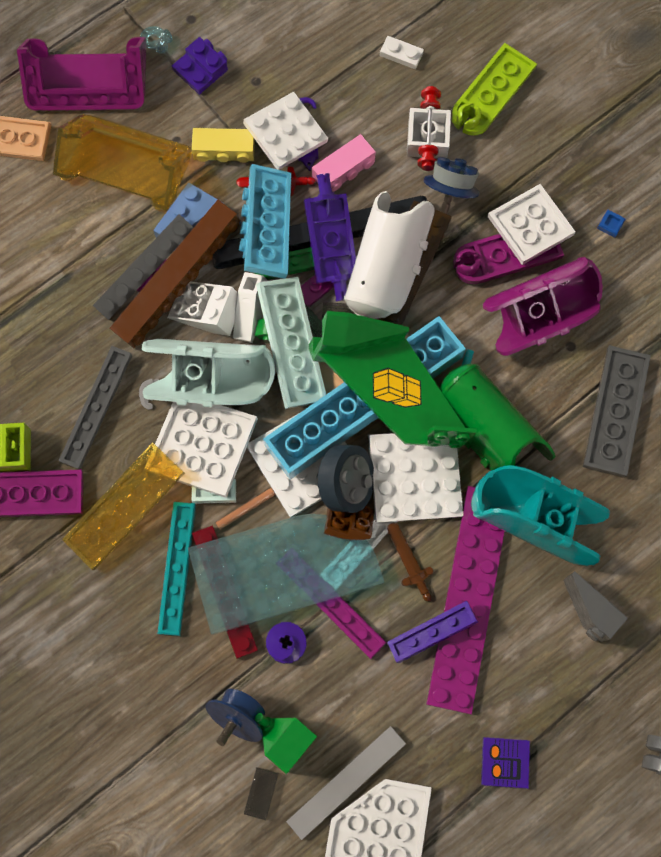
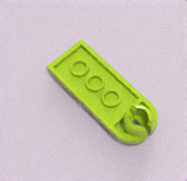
M504 43L454 105L451 116L454 126L460 130L464 125L462 132L467 135L474 136L484 133L532 74L537 63Z

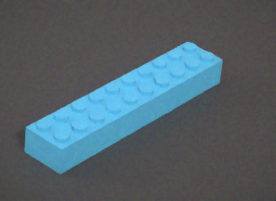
M440 316L407 338V341L432 378H435L462 359L466 350ZM344 382L263 438V441L272 457L291 480L322 458L330 448L342 444L377 419L378 416Z

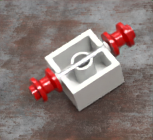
M428 86L421 91V97L424 101L421 102L420 108H410L407 157H422L418 160L417 165L424 171H432L434 169L435 161H438L435 158H447L450 141L451 110H440L441 104L437 100L441 98V91L434 86Z

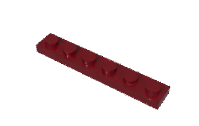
M213 525L193 532V538L236 659L257 652L256 643Z

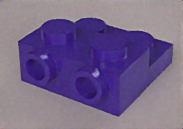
M198 37L185 48L186 54L172 65V70L199 95L228 71L226 56L221 51L217 53L214 50L213 44L208 39L203 40L201 37Z

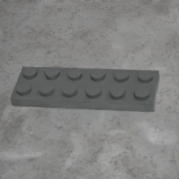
M610 345L607 347L583 462L584 468L624 478L627 476L651 355Z

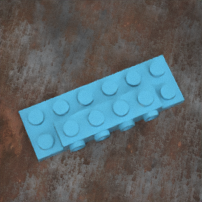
M252 164L250 167L249 186L244 188L242 200H245L246 204L242 207L241 217H245V221L241 224L240 234H244V239H241L239 251L243 252V258H245L244 271L286 279L288 275L290 172Z

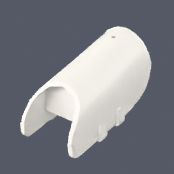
M381 192L375 198L347 292L344 296L347 306L355 314L377 319L387 317L402 309L415 276L420 273L421 266H419L423 250L426 251L428 246L426 239L434 216V206L431 202L422 201L412 210L396 214L388 213L391 197L387 192Z

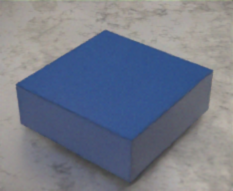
M607 210L597 229L615 238L626 219Z

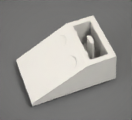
M190 281L186 286L185 292L174 300L168 318L214 334L230 336L235 323L238 292L230 286Z

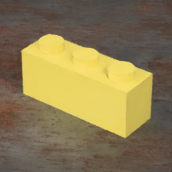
M193 128L192 154L194 160L201 162L208 160H218L220 162L239 161L242 163L254 161L255 139L248 129Z

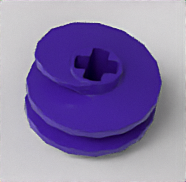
M281 622L274 625L268 632L266 648L275 661L283 664L294 663L305 653L307 646L306 636L298 625L291 622ZM290 637V642L293 644L291 647L288 646L287 649H284L280 641Z

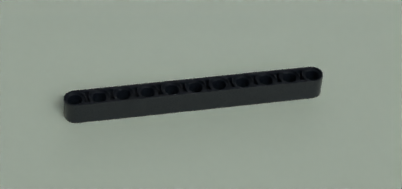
M417 196L391 202L388 213H405L409 211L414 200L421 203L422 201H427L426 196ZM372 207L349 212L353 238L364 235ZM308 223L289 226V252L311 248ZM244 237L227 240L222 248L214 252L212 261L215 269H225L245 263L243 252L239 251L240 241Z

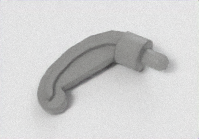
M151 378L146 380L139 389L141 404L148 410L152 409L153 405L148 403L149 400L143 397V389L159 379L152 380Z

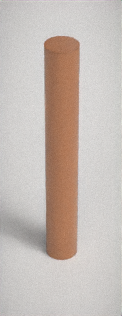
M269 488L217 521L216 525L220 530L275 496L272 488Z

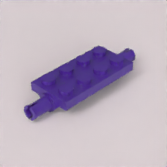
M325 173V175L319 174L316 177L320 194H318V197L304 199L317 283H334L336 302L344 301V296L347 292L346 281L351 278L356 261L346 194H334L332 192L330 173Z

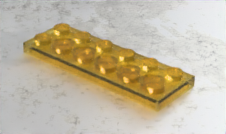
M152 442L62 540L91 570H95L185 472Z

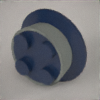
M438 157V161H435L433 175H427L423 180L430 188L445 194L441 206V212L448 214L453 196L476 198L480 194L479 190L474 187L479 175L478 169L467 165V161L459 158L452 161L444 157Z

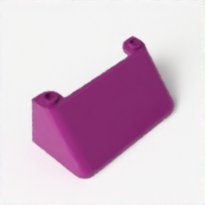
M146 37L131 38L126 45L127 53L49 55L47 44L43 40L37 38L26 39L17 48L25 105L31 110L140 108L145 101Z

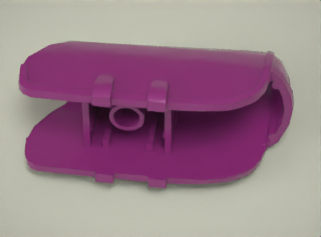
M586 257L577 258V260L487 298L483 303V309L489 312L501 310L504 322L502 333L495 344L497 352L508 356L535 344L537 346L543 345L547 339L556 335L564 336L569 334L570 329L596 316L600 312L599 301L602 297L603 284L599 269L593 261Z

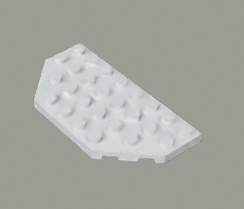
M384 779L331 818L325 857H421L431 787Z

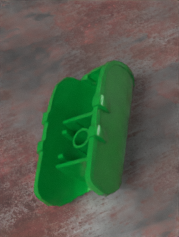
M469 363L459 366L443 379L439 389L465 428H477V433L464 445L467 449L472 448L482 459L480 463L484 468L489 467L492 471L502 466H515L517 455L530 443L547 460L552 461L556 457L550 444L481 370L478 364Z

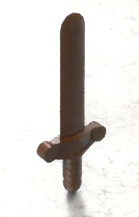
M394 522L390 523L387 527L389 535L409 574V577L404 578L401 584L405 587L416 584L421 595H423V599L429 602L431 594L424 580L433 573V569L431 567L423 570L420 569L399 525Z

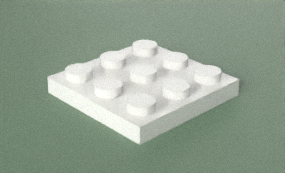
M294 92L245 118L243 122L277 170L282 169L328 142L326 134Z
M541 184L488 213L489 220L522 265L575 234V230Z

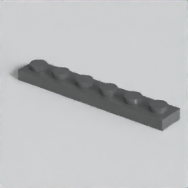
M178 214L93 306L109 320L181 244L194 227Z
M111 346L61 454L60 463L81 470L132 358L130 352Z

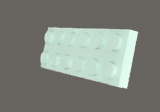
M293 277L259 282L256 285L285 409L314 404L326 395L319 362L313 361L309 352V343L313 336L299 278Z

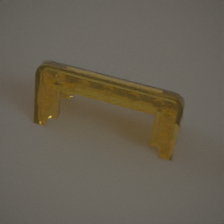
M82 114L58 127L53 175L59 176L60 179L65 181H71L78 176L149 198L151 199V205L156 210L168 211L191 160L192 148L99 117Z

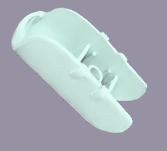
M170 339L147 340L142 344V350L145 352L172 354V371L165 378L149 384L143 389V397L148 400L177 402V405L197 403L203 404V407L210 408L213 405L251 404L259 401L269 391L274 381L275 362L266 345Z

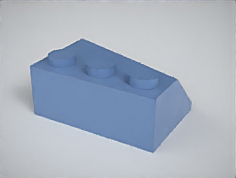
M188 182L153 230L155 237L157 238L178 214L195 227L218 199Z

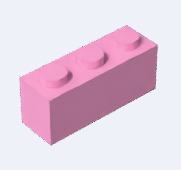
M360 134L313 166L312 177L318 183L316 175L330 173L332 191H337L344 182L354 179L363 169H369L375 162L376 152Z

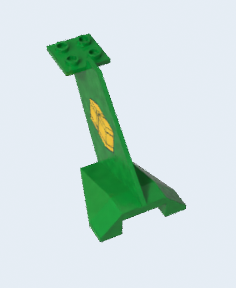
M327 311L322 319V338L313 337L309 343V352L312 360L325 362L405 445H428L430 447L449 445L450 448H460L477 433V428H465L405 338L409 332V327L353 313Z

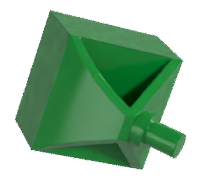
M258 713L255 716V721L260 724L263 732L265 756L285 774L291 770L318 737L297 718L265 717L262 713Z

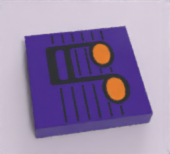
M483 737L481 785L528 789L530 741Z

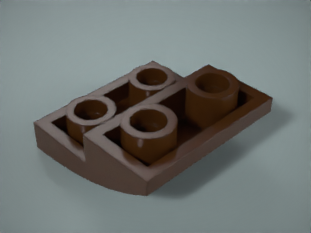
M365 506L359 512L349 513L336 512L328 508L324 534L350 540L370 539L373 529L374 509Z

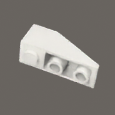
M244 273L237 295L233 332L235 340L253 343L257 320H260L263 315L256 286L259 282L268 281L263 275Z

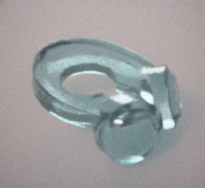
M148 27L140 35V37H146V48L155 49L160 54L165 53L168 49V43L172 42V35L169 30H163L160 27ZM152 34H156L158 38H161L152 42L147 41L148 37Z

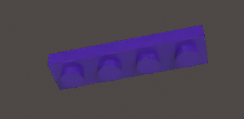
M465 601L387 643L396 662L401 663L478 623V620L469 602Z

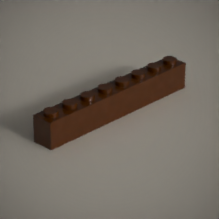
M217 200L109 329L132 348L140 345L144 341L147 332L156 327L159 322L158 319L163 313H167L171 309L173 301L185 292L189 282L197 278L199 270L211 261L214 252L223 247L230 233H234L238 229L241 220L237 213L220 200Z

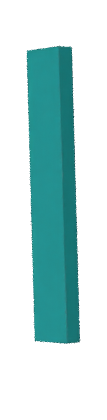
M173 502L157 632L160 635L181 636L196 510L195 503Z

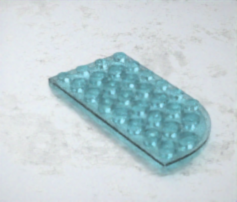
M306 514L189 547L188 551L211 635L384 584L381 569L371 545L367 540H350L324 534V527L327 515Z

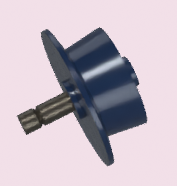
M227 689L221 701L210 700L207 702V713L223 728L221 735L216 740L219 745L224 746L231 734L251 742H258L262 739L263 732L255 721V716L258 713H262L265 716V710L254 698L240 690Z

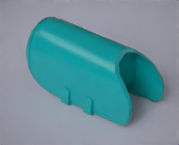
M511 465L489 471L477 484L471 501L473 515L476 518L482 519L572 564L594 566L600 561L601 556L597 552L574 541L573 535L576 525L604 522L609 518L610 510L585 497L582 491L566 487L561 484V480L555 477L549 478L535 471Z

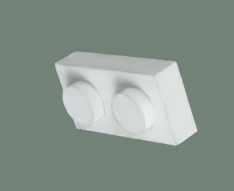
M387 36L380 50V56L416 70L424 49Z

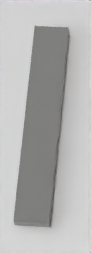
M390 726L286 822L302 840L406 743Z

